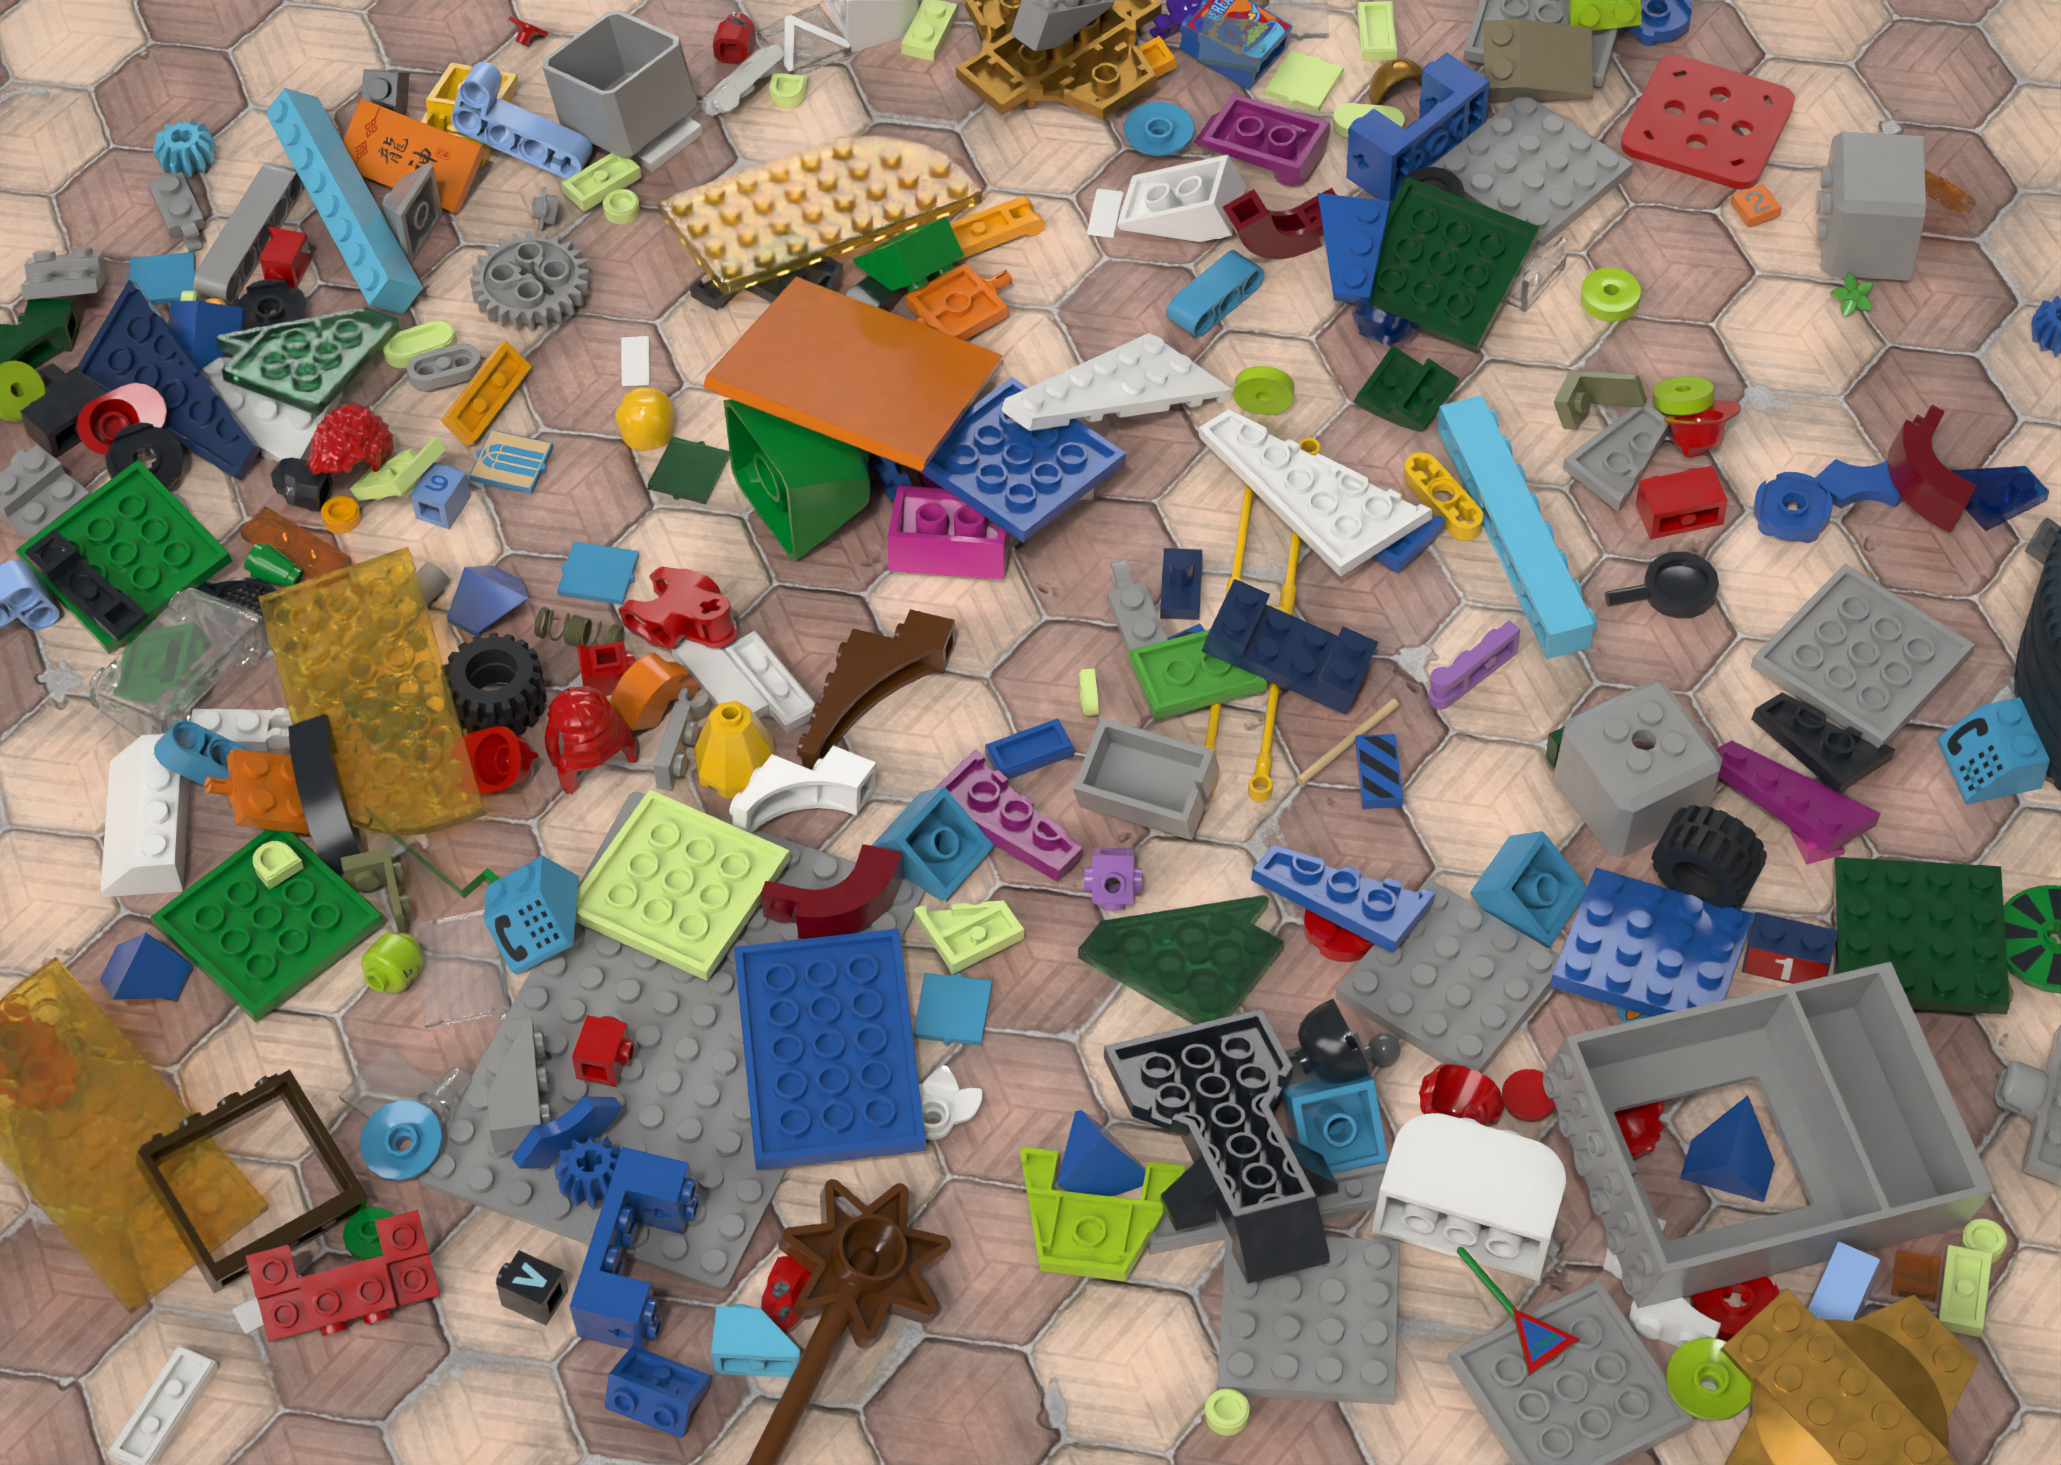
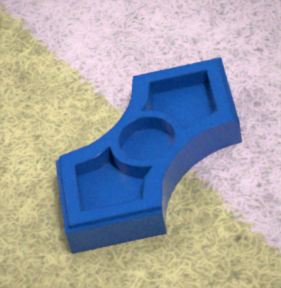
M1835 459L1815 477L1820 482L1819 487L1825 491L1826 495L1829 492L1833 504L1841 509L1844 506L1846 507L1847 504L1850 505L1851 503L1864 500L1887 503V505L1889 504V506L1891 505V507L1896 508L1903 501L1890 478L1887 460L1874 466L1862 467L1849 465Z
M583 1096L572 1109L559 1118L548 1123L534 1125L513 1154L512 1160L519 1169H549L554 1161L559 1158L560 1150H569L571 1148L573 1139L581 1143L587 1141L590 1134L594 1138H600L622 1109V1106L615 1097Z

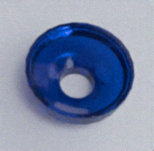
M1358 300L1354 302L1352 316L1359 329V334L1392 347L1394 344L1412 338L1418 328V324Z

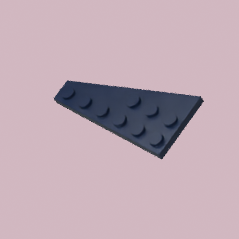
M128 280L77 368L106 394L121 386L132 383L146 384L157 390L164 399L167 410L165 423L161 429H167L176 436L179 443L242 481L259 453L260 446L138 284Z

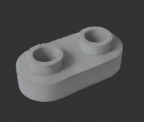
M462 343L418 354L411 358L407 364L409 382L418 390L428 391L471 380L482 366L480 352L473 345Z

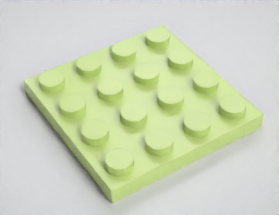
M649 789L579 887L575 922L708 981L760 905L761 891L765 881L775 883L790 861V851Z

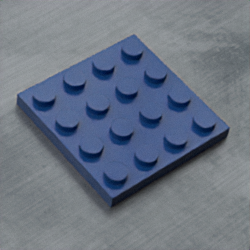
M1011 377L966 411L921 473L1024 543L1123 466L1126 462V452L1075 418L1070 419L1069 425L1032 431L1027 430L1001 411L1005 398L1028 388Z
M1595 867L1552 974L1550 987L1650 1017L1726 1000L1755 914L1734 907L1718 908L1702 901L1696 896L1687 895Z

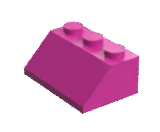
M898 485L888 531L889 571L1004 579L1010 533L946 489Z

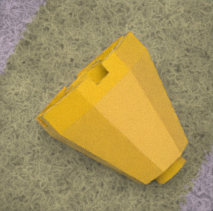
M736 700L719 703L709 714L694 747L700 785L709 789V786L715 788L717 794L725 799H732L737 793H743L749 785L754 770L757 767L762 768L771 754L776 756L771 733L749 707Z

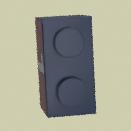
M1755 912L1742 973L1790 984L1826 977L1829 973L1838 930Z

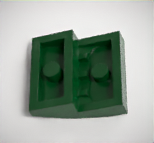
M1392 345L1359 391L1353 403L1396 425L1423 432L1460 378L1429 358L1422 365Z

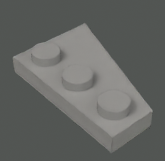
M1647 402L1644 407L1634 406L1566 457L1563 469L1619 512L1669 432L1670 423L1664 422L1665 416Z

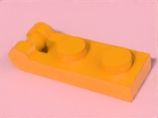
M1020 196L952 222L950 225L964 253V257L958 259L961 260L1025 234L1029 236L1038 235L1044 230L1046 223L1039 213L1033 212L1034 205L1027 196Z

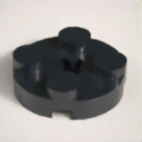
M265 279L254 282L246 287L247 293L240 300L237 296L232 306L245 308L242 335L250 345L277 343V337L302 331L303 325L308 318V308L303 292L298 287L297 290L289 287L288 282L281 279ZM268 308H274L275 313L266 314Z
M146 422L135 423L121 429L113 438V442L107 452L106 464L109 477L113 479L139 459L140 453L145 452L147 457L154 456L156 458V461L151 463L152 467L148 470L169 491L172 490L182 478L184 465L183 450L176 436L167 429L163 430L159 427H154V424Z

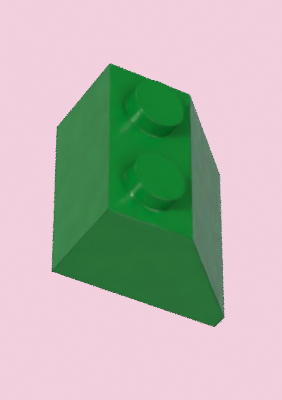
M944 216L904 231L853 258V261L857 267L890 290L894 291L907 287L908 291L911 292L928 284L927 276L930 274L937 278L953 270L952 263L964 257V253L947 217Z

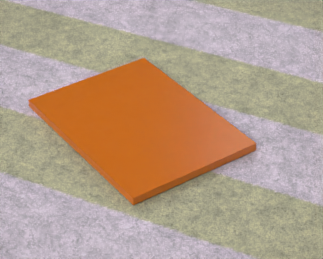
M795 277L709 371L703 387L706 390L921 472L999 368L1003 355Z

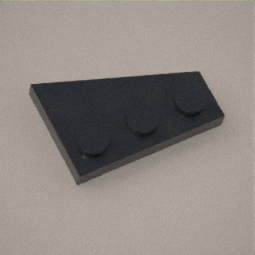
M1783 692L1755 708L1751 718L1832 790L1838 793L1891 761L1896 750L1886 744L1877 748L1861 738L1862 732L1850 726L1847 730H1844L1826 721L1825 713Z

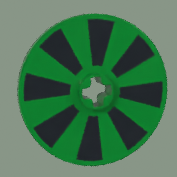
M2043 885L2032 887L2017 893L2004 905L2007 968L2017 978L2030 986L2047 992L2061 993V943H2057L2056 938L2051 937L2052 934H2056L2061 940V886Z

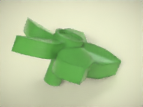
M1847 272L1844 278L1845 288H1837L1830 292L1835 299L1843 301L1840 308L1843 317L1851 314L1855 308L1860 311H1871L1870 301L1864 295L1871 290L1873 283L1863 282L1857 285L1855 277L1850 272Z

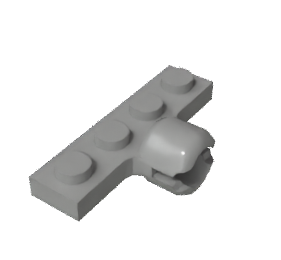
M2060 1025L2054 1033L2046 1070H2040L2020 1061H2011L2007 1066L2008 1068L2004 1069L2000 1075L1994 1098L1995 1103L2000 1108L2026 1117L2031 1122L2032 1130L2022 1171L2061 1186Z

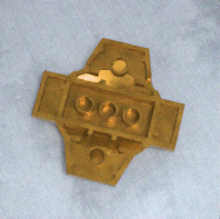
M964 0V7L984 41H982L981 52L956 67V78L1001 115H1004L1021 103L1031 108L1040 101H1060L1104 119L1156 85L1155 72L1140 47L1136 46V30L1162 14V4L1158 0H1114V5L1063 44L1055 48L1036 52L1010 34L1022 0Z
M1786 1288L1720 1349L1752 1383L1750 1392L1752 1415L1725 1465H1956L1947 1456L1950 1453L1948 1451V1420L1979 1361L1915 1295L1851 1322L1835 1319L1823 1320L1822 1318L1818 1320Z

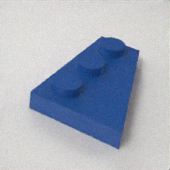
M1318 193L1334 301L1371 305L1391 210L1390 201Z

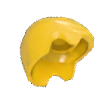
M640 387L624 395L622 402L615 411V422L623 441L628 447L640 451L653 450L663 447L671 440L675 410L670 398L661 390Z

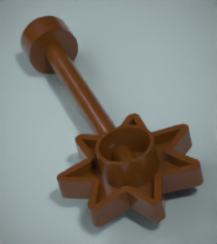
M828 1180L820 1193L821 1224L794 1226L784 1230L778 1242L779 1249L812 1273L796 1300L793 1310L799 1317L823 1314L747 1465L779 1464L847 1326L855 1344L859 1348L865 1349L871 1345L876 1337L886 1312L919 1323L929 1322L936 1312L937 1303L923 1280L921 1273L945 1257L951 1247V1242L946 1236L907 1227L909 1191L906 1185L902 1183L895 1184L870 1205L866 1206L838 1180Z

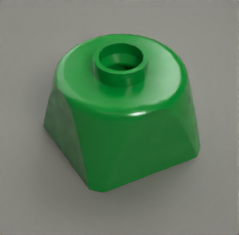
M732 399L723 400L732 474L739 489L791 560H798L868 505L871 496V483L866 465L870 458L868 451Z

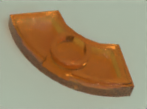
M1925 170L1927 196L1939 202L1950 211L1971 212L1976 204L1971 196L1941 176L1937 177Z

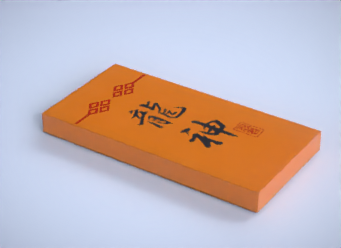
M360 99L343 139V144L361 176L392 189L402 177L426 163L433 165L441 208L459 215L486 150L481 145L364 99Z

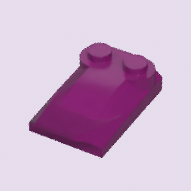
M1232 93L1222 110L1210 117L1194 141V144L1272 170L1278 182L1293 186L1304 182L1322 157L1330 135V121Z

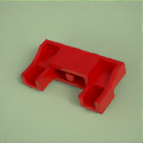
M415 1210L375 1221L383 1256L298 1278L289 1244L247 1255L246 1260L268 1342L316 1329L321 1330L322 1336L334 1334L348 1329L346 1321L363 1317L365 1325L391 1318L389 1309L440 1296L419 1211Z

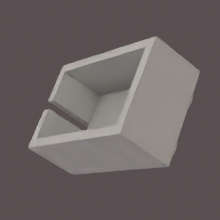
M1101 717L1073 786V791L1079 807L1193 840L1204 811L1202 800L1208 801L1219 772V765L1215 751Z

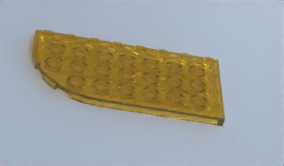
M838 137L833 141L806 148L785 157L774 159L762 165L658 200V212L720 291L727 295L982 203V191L965 171L948 156L927 146L890 137Z
M409 547L258 597L292 725L323 714L329 716L338 750L334 757L353 824L383 834L420 835L447 829L487 815Z
M55 957L21 981L0 1000V1161L131 1315L196 1265L136 1165L137 1151L141 1149V1145L152 1140V1136L155 1134L163 1133L166 1136L179 1129V1123L192 1114L61 961ZM213 1138L158 1166V1169L210 1254L269 1209V1203Z

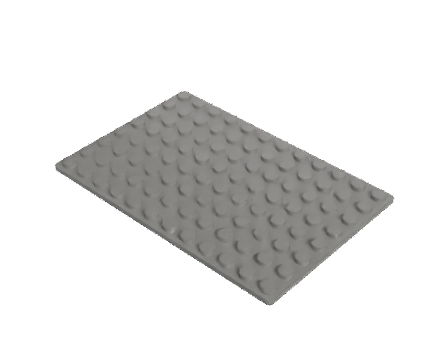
M640 792L629 794L578 885V889L646 794ZM717 818V819L722 820V821H724V822H726V823H728V824L733 825L732 822H729V821H726V820ZM757 830L752 833L790 851V861L775 883L810 890L825 889L837 885L846 879L856 864L855 862ZM903 878L899 891L887 911L871 925L856 933L899 929L902 942L914 918V908L920 906L925 896L924 889ZM761 902L709 980L705 981L575 922L573 945L533 966L442 1129L443 1141L440 1154L429 1169L417 1176L419 1184L434 1191L590 1245L604 1203L603 1200L597 1201L594 1210H592L586 1200L576 1207L571 1202L570 1196L563 1197L559 1191V1181L556 1180L554 1172L555 1165L560 1163L559 1158L554 1161L549 1169H519L512 1160L516 1150L494 1152L489 1131L487 1093L524 1018L531 1016L534 1031L543 1032L545 1057L538 1058L539 1068L546 1067L549 1092L541 1093L542 1104L549 1103L551 1121L567 1113L583 1096L615 1097L622 1106V1109L600 1138H595L596 1143L608 1137L612 1141L613 1148L626 1147L688 1162L692 1179L697 1181L695 1195L700 1196L699 1207L694 1221L687 1220L684 1233L680 1234L637 1223L634 1244L631 1249L625 1247L622 1257L717 1291L727 1290L789 1168L780 1167L756 1170L734 947L800 940L798 938L797 924L791 922L778 923L771 918L763 917ZM587 1015L596 1017L611 1016L619 1019L621 1022H626L628 1025L630 1040L635 1042V1051L631 1064L629 1066L624 1065L617 1087L576 1079L572 1055Z

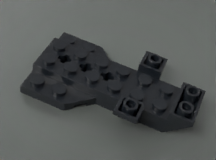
M1263 1009L1104 1046V1060L1132 1117L1179 1133L1194 1162L1189 1169L1161 1194V1202L1175 1231L1216 1221L1218 1210L1232 1239V1254L1247 1284L1329 1263L1330 1255L1316 1196L1337 1191L1338 1184L1322 1154L1285 1136L1272 1113V1109L1282 1095L1283 1090L1292 1079L1293 1065Z

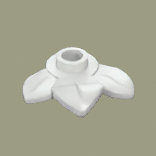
M947 1066L940 1067L922 1085L919 1084L925 1139L938 1140L947 1136L955 1124L971 1120L981 1107L982 1089L966 1088L959 1090L957 1081ZM931 1118L940 1120L937 1124L926 1123Z

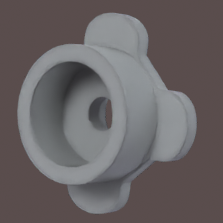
M542 187L541 196L534 197L532 202L531 216L534 219H538V230L543 229V223L554 224L556 219L557 196L548 195L547 187Z

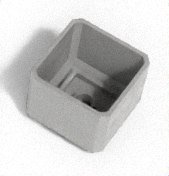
M620 10L607 12L543 59L542 68L560 125L584 135L592 144L626 159H630L697 107V97L680 38Z
M1840 132L1832 138L1827 166H1822L1820 187L1823 190L1818 191L1816 196V213L1821 214V218L1817 220L1816 240L1821 241L1822 269L1828 275L1845 277L1846 273L1850 272L1855 278L1911 281L1926 211L1924 136Z
M1650 680L1566 721L1553 780L1607 854L1623 858L1660 840L1672 817L1682 807L1688 808L1690 805H1697L1701 808L1703 806L1710 807L1722 757L1666 683ZM1643 738L1650 741L1654 747L1650 750L1638 749L1632 741Z

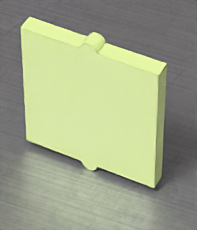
M1290 50L1266 87L1265 95L1288 102L1289 106L1297 105L1319 112L1343 74L1344 67L1323 61L1319 56L1311 57Z

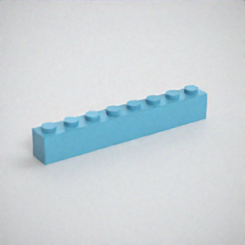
M284 88L271 104L266 116L368 305L404 314L423 288L319 98Z
M1482 395L1439 406L1437 431L1467 494L1483 511V527L1546 659L1591 648L1593 631L1597 629L1595 614L1591 608H1586L1582 600L1583 595L1580 583L1576 578L1572 579L1568 571L1567 557L1562 549L1558 550L1554 543L1552 526L1548 520L1544 521L1540 514V504L1537 495L1534 492L1530 493L1527 488L1524 469L1521 464H1516L1512 457L1510 440L1507 436H1502L1495 410L1488 408Z

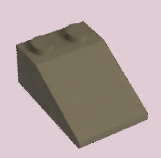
M1525 19L1483 20L1484 77L1490 81L1488 103L1511 102L1516 97H1531L1536 101L1593 98L1592 28Z

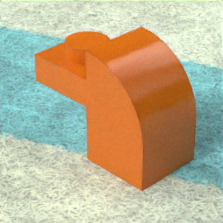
M650 653L636 661L624 673L609 702L632 730L658 727L669 701L678 699L679 692L683 687L688 688L689 698L695 697L700 683L688 674L689 671L683 665L676 662H666L656 653Z

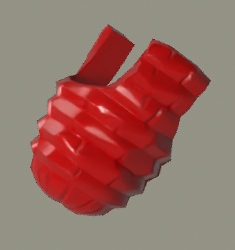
M590 686L569 687L560 692L548 706L549 712L547 716L549 719L544 736L545 748L552 766L558 769L557 775L560 785L566 794H573L578 789L577 771L602 765L620 750L625 754L628 762L636 763L637 749L630 728L601 691ZM560 731L565 743L562 756L559 745Z

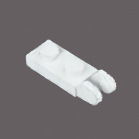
M779 44L756 50L706 95L707 97H704V100H702L701 109L706 113L705 115L716 116L720 112L727 113L732 111L733 108L739 105L740 98L748 95L755 89L753 83L757 79H763L772 74L777 69L775 63L785 55Z
M276 708L273 711L193 709L191 722L252 751L289 749L288 726L302 722L303 719L301 712L294 710V708Z

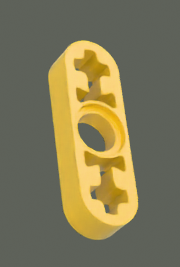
M1425 452L1411 454L1406 459L1404 465V481L1426 507L1432 509L1433 515L1445 519V529L1454 538L1463 541L1477 538L1482 532V509L1433 455ZM1425 471H1428V477L1424 474ZM1439 491H1446L1451 493L1453 498L1449 501H1439L1434 498L1433 494ZM1459 516H1460L1464 521L1459 522Z

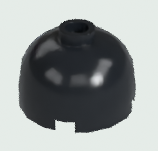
M1334 999L1320 1004L1307 1013L1300 1023L1297 1034L1301 1048L1294 1052L1306 1074L1314 1071L1323 1082L1337 1084L1358 1080L1373 1073Z

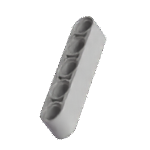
M265 163L260 168L197 269L193 281V291H198L200 296L204 298H219L227 304H233L235 298L240 295L258 266L259 258L268 240H271L268 226L281 228L302 193L304 184L295 169L271 163Z

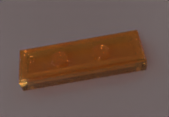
M267 506L240 529L242 539L252 545L258 542L264 545L270 543L300 568L304 569V576L326 590H329L353 567L350 556Z

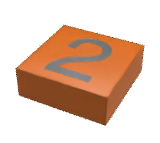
M1764 184L1738 192L1731 197L1730 204L1748 228L1781 215L1782 207Z

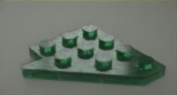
M365 307L221 334L216 338L218 350L234 355L222 368L223 381L319 416L400 330L399 318Z
M1265 895L1102 920L1078 948V959L1195 1025L1232 1016L1284 951V941L1254 925L1268 908L1269 898Z

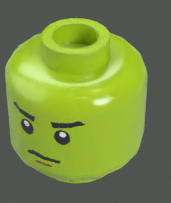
M385 933L362 956L361 966L366 983L378 992L400 993L423 968L422 949L418 942L405 933Z

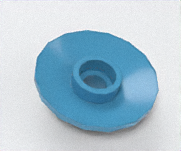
M1150 102L1136 107L1127 115L1123 125L1124 136L1130 146L1143 154L1153 156L1171 155L1183 150L1191 142L1195 133L1194 122L1189 113L1176 104L1167 102Z
M399 1100L385 1104L371 1115L363 1127L360 1138L362 1159L372 1173L384 1180L401 1182L416 1178L429 1169L440 1154L443 1141L441 1123L430 1108L418 1101ZM404 1141H412L408 1149L400 1151V1146Z

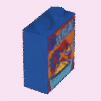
M1203 0L1199 10L1194 15L1189 14L1180 27L1182 38L1179 49L1245 89L1250 90L1287 50L1293 26L1250 0Z

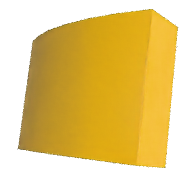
M450 63L427 97V112L420 122L486 148L479 165L484 167L493 147L461 134L453 127L451 122V115L459 88L473 66ZM500 71L502 82L497 97L511 103L518 75Z

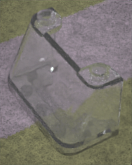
M189 588L185 591L179 590L171 598L168 607L106 668H100L95 672L89 683L91 687V705L137 738L142 735L165 734L177 722L182 720L190 721L189 710L235 664L242 668L247 663V660L256 665L268 653L266 619L251 609L195 588Z

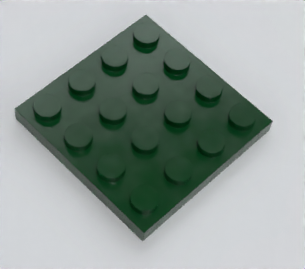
M1406 177L1390 206L1391 210L1371 305L1345 303L1478 353L1541 234L1540 226Z
M1834 857L1832 866L1835 930H1838L1835 942L1836 974L1891 962L1912 1009L2007 1015L2010 1001L2001 866Z

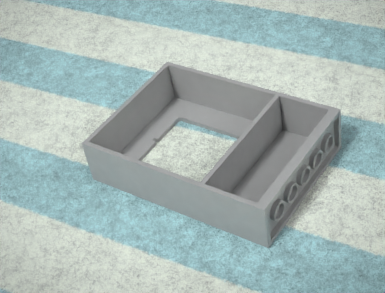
M1891 962L1566 1036L1543 1074L1545 1093L1550 1099H1553L1558 1110L1560 1130L1570 1140L1575 1152V1167L1578 1173L1585 1177L1590 1190L1592 1209L1602 1219L1606 1229L1607 1246L1610 1252L1617 1256L1622 1269L1623 1286L1626 1292L1633 1296L1637 1308L1828 1261L1831 1259L1838 1241L1864 1252L1963 1227L1994 1192L1989 1177ZM1747 1080L1757 1081L1810 1202V1206L1675 1240L1666 1239L1641 1178L1634 1180L1632 1176H1636L1638 1171L1614 1112Z

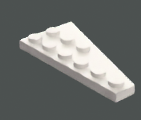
M1148 333L1005 398L1001 411L1027 430L1032 431L1069 425L1070 419L1086 417L1089 422L1102 420L1103 415L1116 412L1117 416L1121 418L1169 411L1170 405L1185 402L1189 407L1201 406L1204 399L1215 398L1217 403L1229 402L1233 389L1193 363L1189 357L1180 354L1165 344L1161 338Z
M223 356L201 368L260 446L262 456L271 462L275 460L279 462L281 459L291 457L308 460L311 455L310 450L312 449L311 439L317 424L324 420L326 414H331L337 408L343 397L340 385Z
M1229 409L1198 428L1199 438L1340 577L1432 519V509L1422 504L1416 507L1402 500V494L1392 489L1386 492L1368 483L1367 477L1319 453L1313 456L1301 450L1300 444L1290 439L1283 441L1267 433L1266 427Z

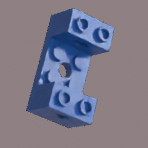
M1447 52L1435 62L1428 63L1422 71L1419 121H1413L1405 130L1373 108L1362 118L1358 117L1349 127L1346 178L1376 199L1390 201V206L1399 192L1402 180L1407 174L1419 168L1432 166L1486 122L1490 81Z
M626 1147L621 1148L569 1306L578 1337L628 1350L632 1345L646 1350L649 1340L656 1341L661 1327L662 1316L657 1313L658 1300L654 1299L651 1283L624 1277L625 1264L621 1262L625 1247L631 1249L634 1244L637 1223L683 1234L687 1220L694 1221L699 1207L700 1196L695 1195L697 1181L692 1179L688 1162Z

